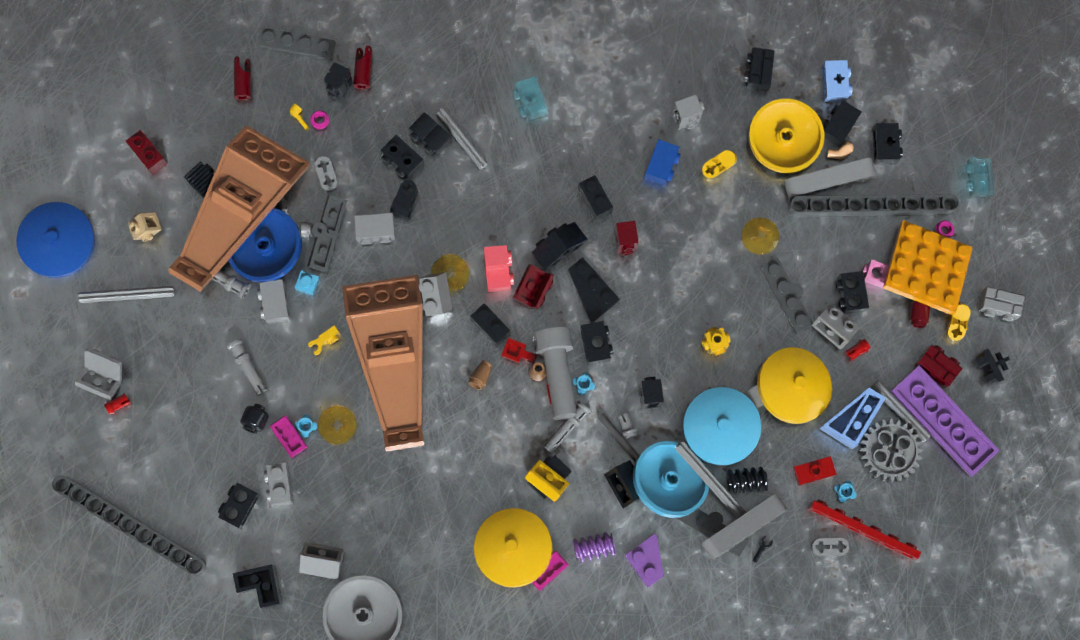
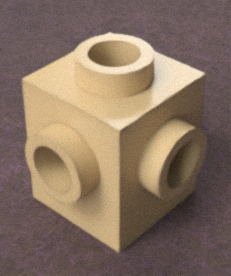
M156 212L138 213L128 222L133 240L149 241L162 230Z

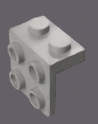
M86 348L84 351L85 367L76 379L75 386L111 401L122 383V363L117 358L104 355L96 349Z

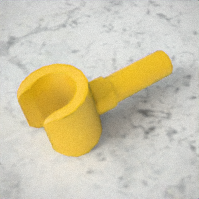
M293 104L290 108L291 116L296 118L304 129H307L309 126L299 115L302 109L297 104Z

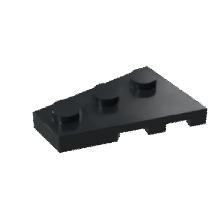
M583 257L568 269L590 323L597 321L620 301L618 296Z

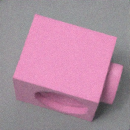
M875 260L865 264L862 270L865 282L883 288L889 265ZM872 270H878L880 277H875L872 274Z

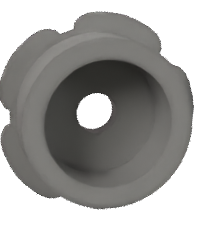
M308 220L300 222L302 237L309 238V235H311L310 228L312 223H308Z

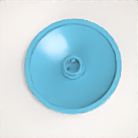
M716 387L700 393L689 404L683 418V434L688 447L701 460L714 465H731L746 458L756 447L761 434V419L756 406L746 395L732 388Z
M662 441L649 446L638 457L633 469L634 487L640 500L653 512L669 518L684 517L702 505L707 497L709 487L676 451L675 447L679 444L678 442Z

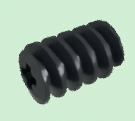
M752 467L750 472L747 468H743L742 474L739 469H735L734 474L731 469L727 471L726 484L728 492L732 488L734 493L737 494V490L740 488L742 493H745L746 487L752 492L754 486H756L758 492L761 486H764L765 491H768L767 473L763 467H758L757 471Z

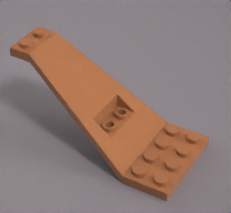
M246 125L225 147L182 252L169 267L168 273L201 292L309 168L310 162Z
M418 275L342 286L346 321L383 431L385 450L392 451L424 446L422 431L423 305Z

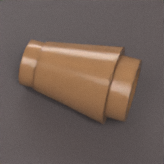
M482 360L469 376L468 384L477 390H482L483 387H486L492 364Z
M541 362L533 363L528 370L530 378L535 381L545 379L547 376L545 365ZM535 367H541L542 370L540 372H536Z

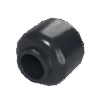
M256 403L254 406H247L240 419V423L243 425L242 428L254 434L263 431L269 418V414L264 411L265 407Z

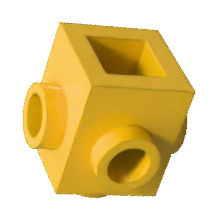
M717 327L707 329V333L703 335V340H701L704 350H707L708 355L715 354L717 356L725 353L731 342L728 332H724L723 328L717 329ZM718 336L720 342H715L714 337Z

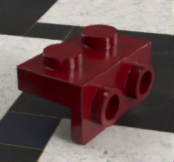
M528 264L513 299L531 309H539L545 302L547 290L553 284L554 274L546 273L534 265Z

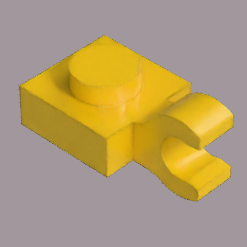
M334 325L319 335V338L310 341L308 346L309 348L313 345L318 346V349L313 352L317 356L322 352L323 345L335 343L339 339L340 333Z

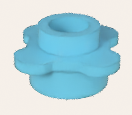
M585 372L579 378L575 377L573 379V384L576 385L577 392L580 395H584L586 391L595 388V383L592 382L589 373Z
M305 414L299 421L294 423V428L298 429L301 432V436L306 438L310 432L317 429V424L312 422L308 414Z
M846 481L842 485L837 484L834 487L839 496L838 500L841 503L850 498L855 499L857 496L851 481Z

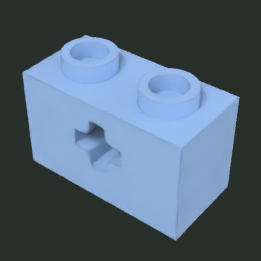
M847 60L825 61L823 63L824 102H842V100L846 102L849 96L852 95V85L849 84L851 68L848 66Z

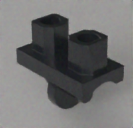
M986 349L983 351V354L975 358L979 368L990 364L992 371L983 374L987 384L1005 380L998 365L1001 366L1003 371L1008 370L1009 368L1005 362L1010 360L1009 356L1003 358L1001 353L998 352L995 354L998 361L995 362L990 350Z

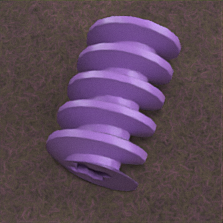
M604 532L603 538L596 534L595 540L589 535L587 542L584 537L580 538V543H578L576 538L573 539L576 559L580 558L582 562L585 561V556L591 561L593 554H595L597 559H600V553L607 557L608 551L615 556L612 533L609 537L608 533Z

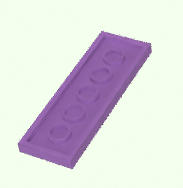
M920 365L890 391L970 477L975 475L1000 451Z

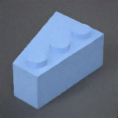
M869 387L819 429L853 449L857 447L886 397Z

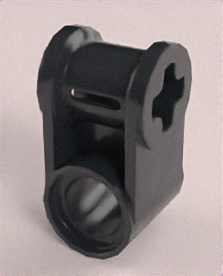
M405 180L401 183L397 195L392 202L391 213L407 219L410 217L418 195L416 184L413 181ZM409 187H411L413 192L409 191L408 194H406L405 189H409Z

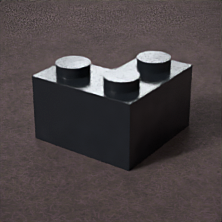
M575 222L568 225L564 223L558 229L556 227L551 229L547 233L548 237L537 242L536 248L531 253L543 269L547 270L556 266L566 255L578 250L588 239Z
M271 564L233 573L236 593L241 594L257 590L259 606L262 609L282 605L275 565Z

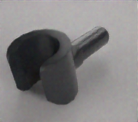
M766 536L759 541L760 548L752 560L756 563L765 549H768L773 544V540L768 545L764 544L763 540Z

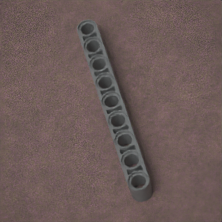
M952 194L796 196L789 204L788 211L794 217L949 215L958 207L959 201ZM926 201L933 204L932 209L926 206ZM869 202H874L877 205V209H872L869 206ZM888 202H893L896 209H891L888 206ZM907 202H912L914 209L909 208ZM944 202H950L952 208H947ZM794 203L801 204L802 210L795 209ZM818 203L821 206V209H814L812 204ZM831 203H837L840 209H834ZM850 203H856L858 205V209H853Z
M59 475L53 479L52 488L55 492L178 567L194 575H200L205 571L206 563L202 558L71 478ZM66 480V488L60 490V482ZM82 490L84 493L83 498L77 500L76 493ZM95 500L100 502V507L97 510L92 508V503ZM115 510L117 513L114 520H110L108 517L109 512ZM132 520L133 528L127 531L125 523ZM145 530H148L150 537L144 541L141 535ZM165 540L167 547L165 550L160 551L158 544L160 541ZM181 550L184 556L182 560L177 561L175 553ZM198 560L200 568L197 571H193L191 565L194 561Z

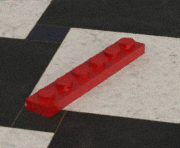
M814 500L808 507L809 510L913 560H917L920 557L921 551L916 550L917 546L909 542L904 544L895 535L888 534L887 536L881 533L882 530L876 526H866L863 524V520L854 516L850 518L841 509L835 508L833 510L828 507V503L822 500Z

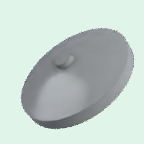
M364 575L350 577L335 586L325 601L322 615L323 626L330 640H395L400 631L403 617L401 602L396 592L384 581Z

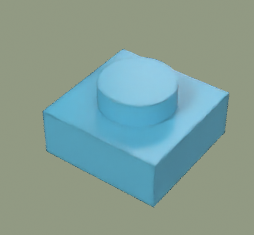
M301 270L295 290L314 295L320 277Z

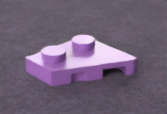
M656 534L624 555L647 588L664 576Z

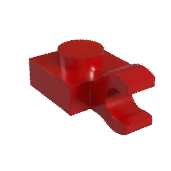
M508 338L501 354L503 358L516 363H520L521 358L530 363H535L537 358L534 353L525 350L526 344Z

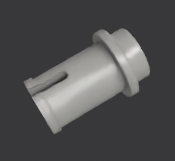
M623 414L624 417L620 415L618 420L623 430L622 435L626 439L635 437L637 429H634L630 414Z

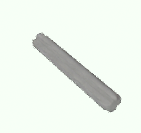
M444 107L440 108L436 112L439 119L479 169L485 168L488 165L486 159Z
M880 380L871 386L874 391L886 397L884 402L904 423H908L910 429L914 428L913 432L919 434L918 437L923 442L931 436V433Z

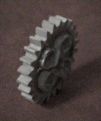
M889 419L888 424L885 420H882L881 426L877 422L874 423L875 430L869 427L867 430L870 434L865 433L863 437L866 440L860 441L864 448L859 449V451L865 454L860 459H866L867 461L863 466H870L871 468L868 473L875 471V478L882 475V481H885L887 477H889L890 482H893L895 477L897 481H901L902 476L905 479L908 478V472L913 474L915 473L913 467L917 468L920 466L916 460L923 459L918 455V453L923 452V449L918 448V445L922 444V442H916L919 434H912L914 428L907 430L908 423L900 426V420H897L895 424L893 419ZM881 434H885L888 437L887 443H883L880 440ZM893 434H896V439L893 443ZM900 439L906 441L907 447L905 449L899 446ZM892 446V450L895 451V453L890 455V451L887 450V448ZM877 452L883 455L884 459L882 462L876 460L875 454ZM895 458H900L902 460L901 467H897L895 465ZM888 459H889V467L886 466V462L888 461Z

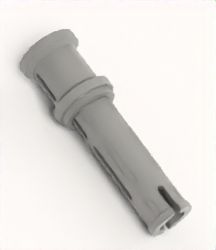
M220 270L212 279L223 285L226 291L238 294L241 299L247 296L251 288V284H245L238 280L237 276H229Z
M235 340L227 346V349L231 350L235 357V363L242 367L256 395L259 396L262 394L259 386L264 393L268 389L250 360L251 354L247 353L244 348L243 340Z
M580 401L577 402L576 406L577 415L566 419L543 445L549 453L552 454L574 427H579L582 419L591 413Z

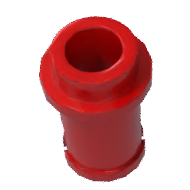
M866 339L858 340L859 343L845 351L851 361L864 352H869L871 347Z
M123 393L111 401L107 400L104 406L110 415L112 413L116 414L115 411L131 403L126 394Z

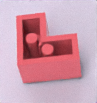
M507 245L484 247L488 293L510 291L511 285H514L513 273H509V266H512L511 250L507 251Z

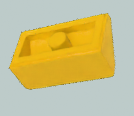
M540 459L525 476L528 482L554 502L557 501L570 484Z

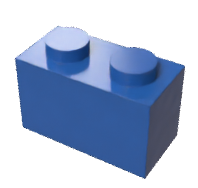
M658 139L644 178L664 186L667 180L671 181L675 172L671 170L673 164H678L681 156L678 153L679 146Z

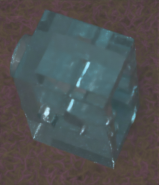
M537 77L516 82L515 90H512L515 101L519 100L521 107H518L521 118H525L526 123L547 117L548 109ZM526 98H530V100H532V103H529V101L526 100Z

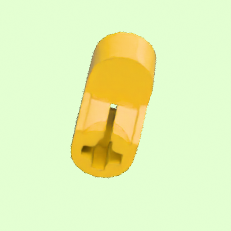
M725 150L703 165V174L708 178L717 177L736 164V153L731 150Z
M962 302L958 303L957 311L954 315L949 314V322L946 327L947 335L955 341L961 340L965 336L971 313L969 307Z

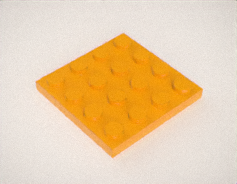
M903 220L899 226L883 288L954 315L957 311L973 247Z

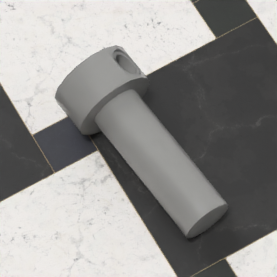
M552 327L537 331L532 334L535 355L544 357L554 419L572 418L577 415L566 354L573 349L570 328Z

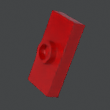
M831 456L793 467L799 486L837 475Z

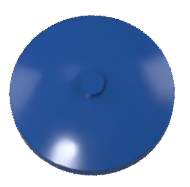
M63 202L45 203L30 211L22 220L17 232V250L22 261L35 273L49 278L66 277L80 270L90 259L95 245L94 229L87 216L75 206Z
M273 208L232 255L229 262L233 269L247 280L258 283L277 280L286 275L299 259L302 249L300 229L288 214Z

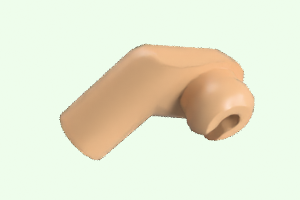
M843 142V145L838 150L828 149L827 158L845 159L854 149L852 142Z

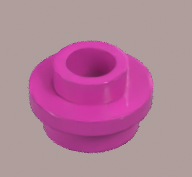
M324 111L314 112L310 118L312 126L316 129L326 128L329 124L328 114ZM323 118L324 120L322 123H318L317 119Z
M940 221L935 227V233L950 238L954 234V226L949 221ZM941 228H946L947 233H943L941 231Z

